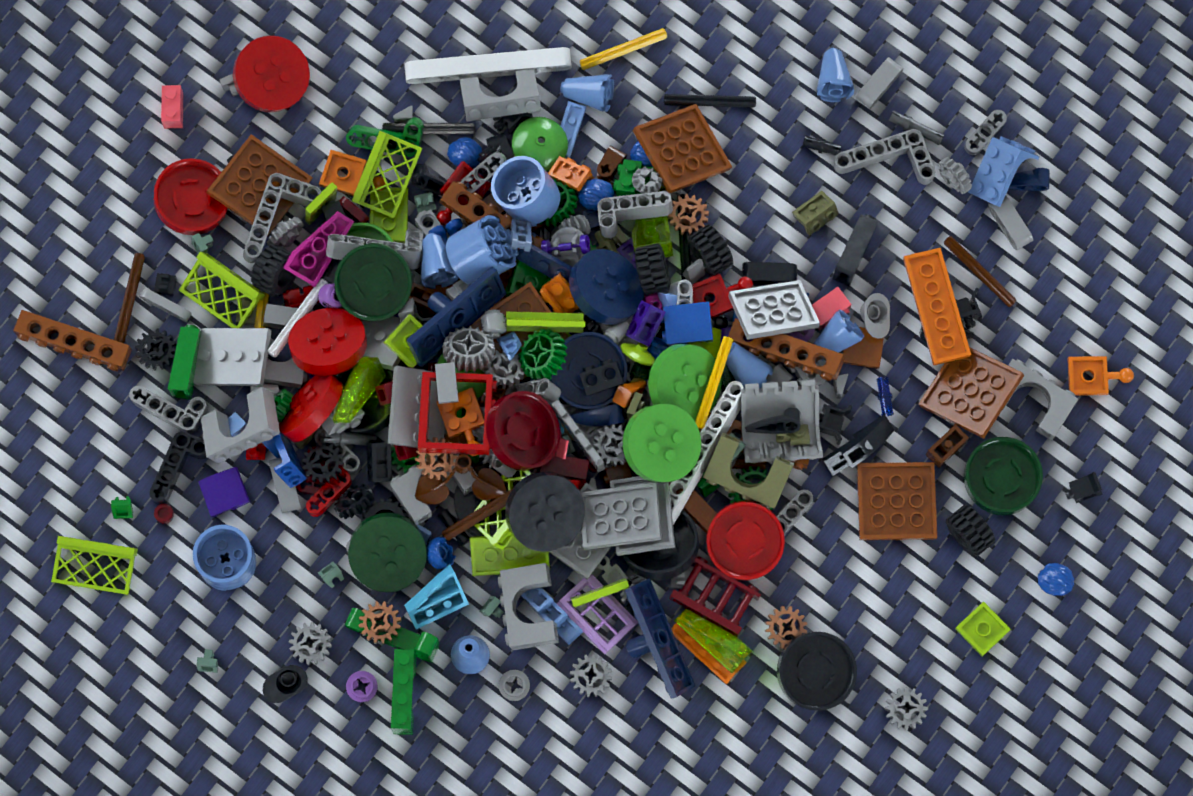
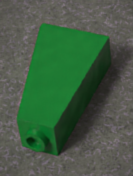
M195 325L180 327L168 390L173 398L192 399L201 330Z

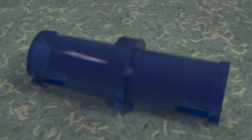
M879 377L876 381L881 415L887 414V417L894 415L891 401L893 394L890 393L889 378L884 377L883 379V377Z

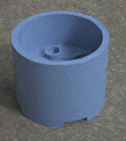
M527 156L510 158L502 163L493 175L491 182L492 195L496 202L513 219L531 222V227H534L547 218L550 219L557 211L560 203V193L557 184L537 160Z
M487 215L451 235L446 242V252L450 265L457 276L467 285L472 284L491 267L495 268L499 275L516 266V256L519 255L518 248L517 250L511 249V231L509 229L505 230L499 223V218L492 215Z
M216 525L205 530L195 542L193 548L195 567L205 582L211 587L222 591L232 590L244 586L252 578L256 569L255 551L247 536L238 528L230 525ZM223 557H224V558H227V557H228V558L230 559V561H229V562H227V561L223 562L222 558H223Z

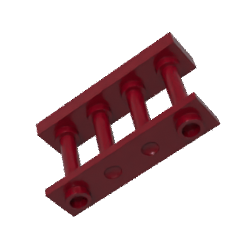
M698 556L693 562L695 566L688 576L685 585H683L681 590H673L669 599L733 636L738 637L742 629L739 626L741 617L752 598L758 601L761 594L758 593L759 590L754 586L748 585L747 587L708 565L706 559ZM702 569L710 573L711 577L699 598L694 601L688 597V592ZM720 579L729 585L716 608L710 610L705 607V602L716 582ZM736 588L746 595L734 616L727 620L722 617V611Z

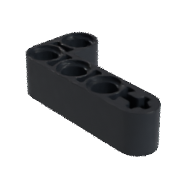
M182 431L174 435L150 489V497L154 503L160 505L168 502L188 455L201 460L207 458L205 450L202 453L196 452V448L199 445L205 446L203 439ZM186 438L187 443L184 446H179L178 441ZM173 456L180 457L177 463L170 462ZM166 473L172 474V478L169 481L163 480V476ZM162 490L163 496L157 498L156 493L160 494Z

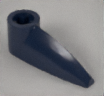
M1035 168L1032 171L1015 173L1008 189L1047 191L1050 184V170L1047 168Z
M618 404L570 415L575 423L586 426H609L626 422L623 408Z

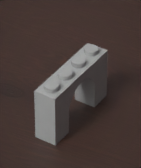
M534 68L515 71L517 88L512 93L501 97H492L484 94L480 89L478 77L460 79L466 121L540 111V96Z
M266 304L263 327L283 330L298 308ZM293 359L286 362L267 360L264 383L293 388H301L302 383H306L307 372L301 370L294 363Z
M1012 358L1008 366L1024 374L1015 391L1029 386L1039 389L1046 396L1048 410L1036 431L1052 441L1078 398L1070 390L1060 388L1057 382L1042 377L1043 375L1039 371L1027 368L1026 364L1021 360H1014Z
M261 387L247 394L249 420L245 429L234 437H231L228 416L214 410L201 416L206 457L217 463H222L226 459L239 455L243 451L254 448L257 444L271 440L274 436L280 434L274 393Z
M435 455V456H434V458L436 459V460H435L436 462H438V460H439V459L437 458L438 455ZM417 464L409 468L408 472L403 476L398 475L394 477L390 483V489L415 525H419L432 517V512L428 505L415 498L417 484L423 476L421 474L423 469H417ZM436 467V469L432 471H439L442 468ZM469 471L465 474L455 472L452 476L464 495L472 491V483L476 479L472 477Z
M546 563L501 570L498 584L503 592V595L500 596L501 606L505 608L503 624L507 626L508 634H505L506 645H509L512 650L559 643L557 624L553 620L528 624L520 621L516 613L517 601L524 592L530 589L552 586L549 566Z

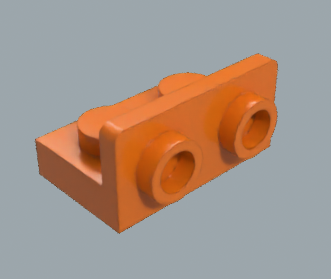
M559 156L548 172L552 179H556L558 182L561 181L562 184L579 192L587 180L594 179L589 167L586 165L580 166L571 158L565 159Z
M560 273L542 286L540 290L541 298L552 306L554 313H572L579 308L572 297L569 283Z

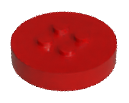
M263 36L251 41L239 53L234 63L233 80L238 94L248 105L263 112H280L290 108L302 98L309 84L310 69L304 53L296 44L279 36Z
M183 159L166 167L156 181L153 198L156 213L161 221L173 231L185 235L204 234L216 228L225 218L228 208L208 195L207 190L220 175L221 171L211 163L200 159Z
M324 308L310 312L300 318L289 333L288 344L292 359L301 370L313 375L329 376L342 373L355 366L366 352L367 338L364 325L359 318L344 309Z
M315 375L292 398L289 404L290 411L286 414L283 421L279 422L280 432L292 442H300L314 433L337 405L343 390L342 382L334 375Z
M738 501L725 506L714 516L708 528L706 542L709 556L721 572L735 579L752 580L766 575L778 564L784 551L785 538L779 519L770 509L757 502Z

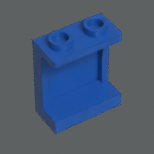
M709 302L663 306V311L666 313L661 323H665L662 339L663 342H667V347L686 343L713 342Z
M281 432L271 440L262 442L276 458L281 457L282 463L274 467V471L290 488L299 485L307 479L293 445Z

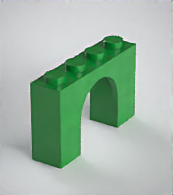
M394 649L391 730L393 734L413 735L414 676H416V654L414 650Z

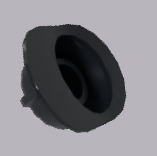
M297 665L281 667L266 678L263 683L262 691L264 697L272 703H281L300 693L307 685L308 677L306 672Z

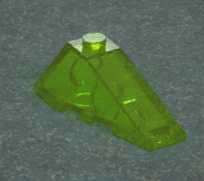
M663 185L658 192L663 191ZM667 216L635 220L634 229L632 230L634 252L636 248L659 243L664 251L665 258L674 256Z
M362 357L353 368L343 386L342 394L332 419L334 423H350L375 391V387L379 386L386 377L378 357Z
M685 609L674 620L731 673L754 652L740 638L688 609Z

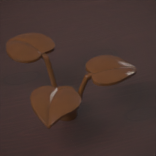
M448 434L446 435L445 443L468 444L465 434L451 439ZM459 454L455 461V468H453L444 481L441 476L440 480H437L435 477L432 479L427 478L428 474L423 475L417 484L415 498L425 504H439L445 501L449 495V489L445 484L448 483L455 472L465 474L469 471L472 477L476 479L472 483V491L481 500L498 498L506 493V487L500 475L492 469L483 468L479 471L478 476H476L473 468L470 467L471 459L468 456L469 454Z

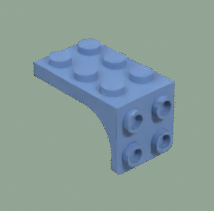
M1002 136L1000 139L992 137L968 193L1001 207L1020 164L1029 158L1039 160L1040 156L1035 154V150L1022 146V144Z

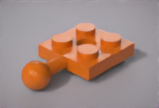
M330 150L319 186L326 188L333 182L337 186L338 192L354 196L367 160ZM339 170H348V175L346 177L338 176ZM382 176L374 177L373 183L375 188L386 185Z
M1107 356L1067 358L1069 390L1076 396L1108 395V379H1120L1123 383H1129L1134 378V373L1129 368H1123L1120 372H1108ZM1086 371L1091 372L1093 379L1090 381L1085 380L1083 373Z
M469 388L459 392V402L439 404L437 401L449 438L465 434L468 444H480L478 441H475L472 430L484 425V416L474 389ZM461 408L466 409V415L458 418L457 411Z

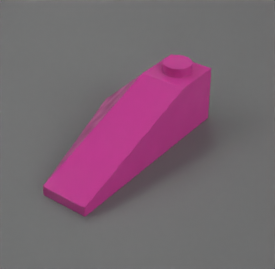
M337 211L292 251L283 268L316 287L332 258L326 256L328 236L331 234L347 235L354 221Z

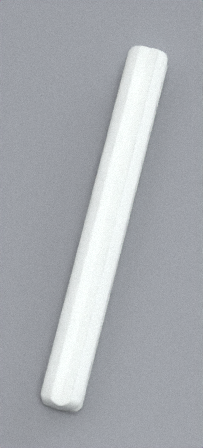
M321 278L316 287H313L269 347L268 353L272 357H277L287 344L289 333L294 324L308 314L317 303L320 288L328 284L326 280Z

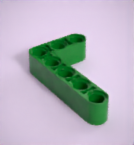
M352 607L344 626L361 633L364 628H359V624L363 623V621L359 620V616H365L362 610ZM368 619L367 627L370 630L372 622ZM383 619L381 621H376L377 627L379 625H384ZM402 627L395 630L398 636L392 635L391 642L385 639V644L396 649L414 650L416 657L431 663L440 645L439 639L430 633L422 631L421 635ZM379 632V633H378V635H384V634H386V632Z

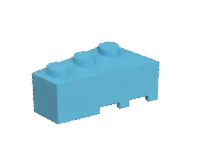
M449 564L404 606L415 629H418L469 605L453 568Z

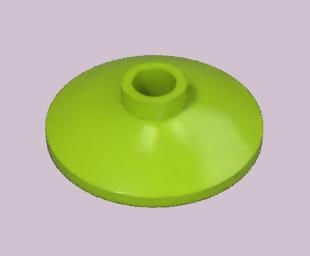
M638 342L637 345L622 343L620 346L622 352L630 359L643 365L653 366L655 358L647 350L648 347Z

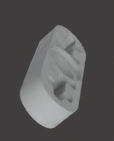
M994 110L967 139L965 151L968 154H979L992 137L999 132L1007 120L1005 112ZM1000 116L1001 120L997 121L993 127L991 124L995 117ZM981 129H989L991 135L989 137L982 136ZM977 139H979L980 141L977 144V149H971V144H974L977 141Z
M500 152L491 154L465 176L461 183L466 186V181L470 182L475 178L477 181L471 185L473 189H466L470 193L475 192L493 177L498 167L506 161V157ZM499 157L501 159L499 164L491 168L489 165L495 161L494 158ZM480 168L487 170L488 175L486 178H481L478 175Z
M143 288L139 295L147 303L184 322H187L192 314L182 306L147 288Z

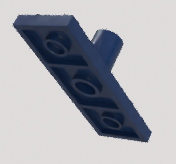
M491 267L452 301L441 292H435L430 296L428 307L437 314L406 340L419 366L423 367L443 350L442 346L449 332L454 333L455 328L461 330L462 327L467 329L485 311H488L507 294L495 268Z
M650 578L625 589L627 600L630 602L634 616L643 632V635L627 641L626 646L630 656L637 658L650 652L652 653L658 673L661 675L665 689L671 699L695 687V683Z

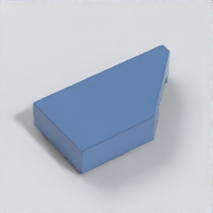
M514 331L497 339L499 346L509 361L513 359L522 346Z

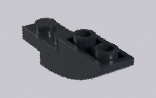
M884 414L853 434L854 438L828 454L822 460L833 476L848 466L852 469L876 451L894 432V428Z

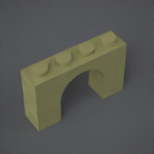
M723 432L703 478L707 479L706 482L711 485L717 486L719 484L724 486V490L733 494L735 492L740 493L742 498L748 501L756 500L768 509L771 507L775 509L794 463L776 456L768 476L763 481L757 484H745L736 478L732 470V460L741 440Z

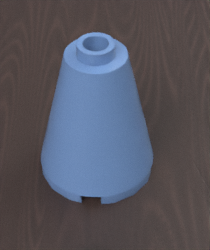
M830 48L823 55L817 95L821 96V100L827 102H840L841 98L844 97L847 100L854 94V85L842 52L836 48Z
M609 74L566 78L561 83L560 91L565 98L602 112H608L611 106L608 105V101L613 99L614 80L610 79L612 75Z
M435 233L427 234L422 240V285L431 289H436L435 285H442V288L452 285L458 280V276L450 265L446 246L440 235Z
M838 310L813 344L839 353L860 342L864 334L856 323L853 324L849 320L851 317L847 313Z
M732 343L726 365L734 379L740 382L744 388L745 384L758 383L759 388H761L762 383L767 382V375H772L773 368L737 343Z
M464 636L458 639L452 647V663L457 670L464 674L479 673L485 669L489 662L490 651L488 645L477 636Z

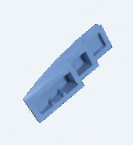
M542 588L530 589L521 595L544 621L553 620L557 624L558 635L568 645L583 633L582 629L569 618L567 613Z

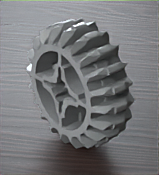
M471 326L468 329L462 327L461 330L455 328L454 333L449 332L448 337H445L442 346L444 359H446L447 363L455 362V368L459 372L462 369L466 373L468 370H473L474 372L476 369L482 370L483 366H488L489 362H492L495 354L491 335L486 334L484 330L480 331L479 327L476 329H472Z

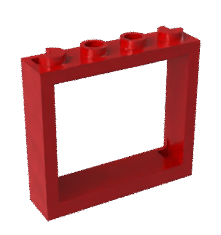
M422 372L418 433L419 453L490 455L491 447L486 434V421L491 407L496 402V399H493V392H497V381H494L493 374L456 373L457 382L486 383L483 444L428 442L431 381H436V372Z

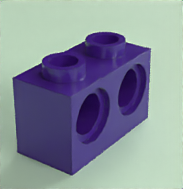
M641 300L625 335L650 347L666 312Z

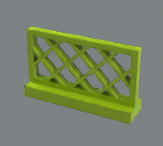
M379 131L352 202L395 218L423 148ZM390 139L398 143L399 150L389 153L387 145ZM410 147L416 149L415 158L407 161L403 150ZM401 151L405 162L395 166L391 155ZM389 156L393 167L383 171L380 166L381 159ZM406 164L409 169L408 175L400 178L396 168ZM394 169L398 179L388 183L384 173ZM382 174L386 185L375 188L373 179ZM399 181L402 190L399 194L393 196L389 185ZM387 187L391 197L381 201L377 190ZM375 192L379 202L373 205L366 203L367 195ZM390 199L393 200L395 207L392 213L385 211L382 205L383 202ZM378 204H380V206H381L382 209H380V208H378V207H375V206L378 205Z
M199 252L196 257L198 260L179 288V291L231 328H242L259 300H263L266 294L208 253ZM202 265L206 268L207 276L198 278L197 270ZM218 276L221 279L222 286L213 288L211 278ZM208 279L209 289L201 291L199 281ZM195 282L197 292L190 293L186 290L189 283ZM234 287L237 297L228 298L226 288ZM222 289L224 300L215 301L214 291ZM210 292L212 302L205 304L202 301L201 294ZM248 297L252 300V303L248 308L243 309L241 298ZM237 300L239 310L230 312L228 301ZM225 302L226 313H218L216 304ZM240 313L241 320L238 325L232 323L231 314Z
M506 311L507 331L534 332L540 331V329H550L554 332L582 333L585 321L583 320L584 313Z
M529 470L520 471V477L513 478V476L505 477L502 475L501 478L504 483L508 482L509 491L513 488L514 481H521L532 473ZM482 500L475 511L488 504L490 500ZM505 507L497 511V521L489 522V517L485 518V523L474 525L490 540L489 542L494 547L502 550L514 537L507 526L506 520L501 519V510H505ZM497 524V532L492 536L490 534V525Z
M58 536V546L51 582L129 595L137 548ZM62 548L69 549L74 555L66 562L61 557ZM84 552H88L93 558L86 565H83L78 557ZM106 555L112 563L103 569L97 559ZM76 558L82 568L72 573L67 564ZM122 558L130 559L129 567L122 572L116 563ZM95 562L101 571L91 576L86 567ZM114 565L120 574L111 580L105 571ZM65 567L70 576L65 580L57 579L58 571ZM84 570L90 579L84 583H79L75 575ZM103 573L109 582L103 586H98L94 578ZM121 576L126 581L125 590L117 589L113 583Z

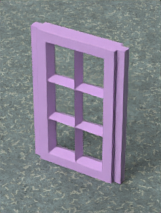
M591 574L588 580L583 578L557 605L567 613L569 618L582 629L583 633L605 655L638 624V621L612 594L594 600L591 603H586L587 607L579 613L569 603L571 598L580 595V591L586 585L592 590L603 586ZM599 600H602L612 610L605 618L593 607ZM590 609L601 619V622L594 628L583 617ZM614 614L625 624L619 632L608 622ZM604 624L615 634L608 642L597 632Z

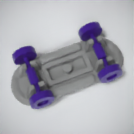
M574 227L561 228L553 235L551 242L549 240H542L541 250L572 267L591 250L588 235H584L579 229ZM549 304L550 311L554 313L552 306ZM580 308L576 309V311L584 313Z

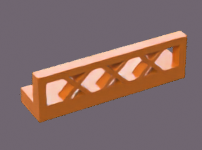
M691 610L686 612L671 628L675 638L726 685L747 663ZM689 618L694 623V625L688 623L686 619ZM701 632L705 633L708 636V638H705L701 634ZM716 646H719L721 649H723V652L719 651L716 648ZM730 659H733V660L736 661L739 665L736 667V666L730 661Z

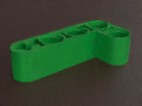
M417 117L410 118L404 127L403 133L354 125L348 131L346 141L351 146L372 150L375 142L370 139V136L377 137L379 131H382L420 147L423 122ZM409 125L417 126L418 131H412ZM388 142L387 148L389 153L400 149L398 143L396 146H393ZM407 148L403 150L405 156L412 157L417 153L416 149Z

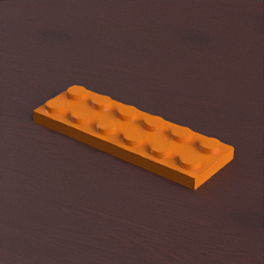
M941 248L904 256V264L933 365L970 357V348Z

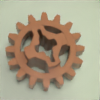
M685 194V199L678 196V202L672 201L673 211L668 215V219H672L669 225H675V232L680 229L681 235L688 232L690 236L692 231L696 232L699 230L698 228H703L705 226L703 223H708L706 216H709V211H704L707 205H701V198L695 200V195L689 198L688 194ZM680 208L681 212L676 216L675 213ZM686 212H687L689 215L692 214L690 218H689L688 215L685 216V213H686ZM699 214H701V218L697 223L696 217L699 216Z
M433 437V440L428 439V442L445 443V439L440 438L438 440L437 437ZM417 450L416 453L419 454V457L415 458V461L420 462L417 465V469H423L422 475L428 474L427 478L432 479L435 477V479L440 480V475L447 478L446 472H452L451 467L455 466L453 461L458 456L448 454L447 461V454L419 453V450ZM435 455H438V456H437V458L439 459L438 462L435 461V460H436V459L434 458ZM436 467L442 468V469L439 470V471H432V470H435Z
M378 601L375 602L374 607L368 604L369 610H362L365 616H359V620L363 621V623L359 624V628H364L361 632L362 635L368 634L367 640L370 641L373 638L374 644H377L378 640L385 644V639L391 642L392 635L398 636L395 630L401 629V626L397 624L401 621V617H396L399 614L398 610L392 611L394 608L392 604L386 607L385 601L382 606H379ZM383 610L382 613L379 614L373 613L375 611ZM390 616L393 618V626L388 623ZM368 619L372 622L370 630L367 627ZM383 619L384 625H379L377 627L376 621H381ZM379 632H386L384 635H378Z
M781 606L780 612L774 609L775 615L769 614L768 617L771 620L765 622L769 626L765 632H770L771 634L768 636V640L774 639L773 645L780 643V648H784L785 644L791 641L782 640L786 635L795 638L802 633H807V630L803 629L807 622H802L805 616H798V609L792 612V606H789L787 610H785L784 606ZM782 614H789L785 620L779 618ZM796 620L798 622V630L795 628ZM789 622L788 628L790 630L783 632L784 627L782 626V624H787ZM774 625L777 626V633H776V634H775V632H774Z

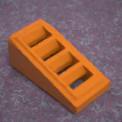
M638 381L619 385L612 399L613 402L626 408L630 405L635 392L643 394L647 382Z

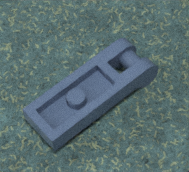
M512 219L511 249L517 250V248L530 252L532 244L531 222Z

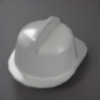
M873 293L861 306L860 315L867 332L872 337L879 339L885 337L890 329V304L883 294Z

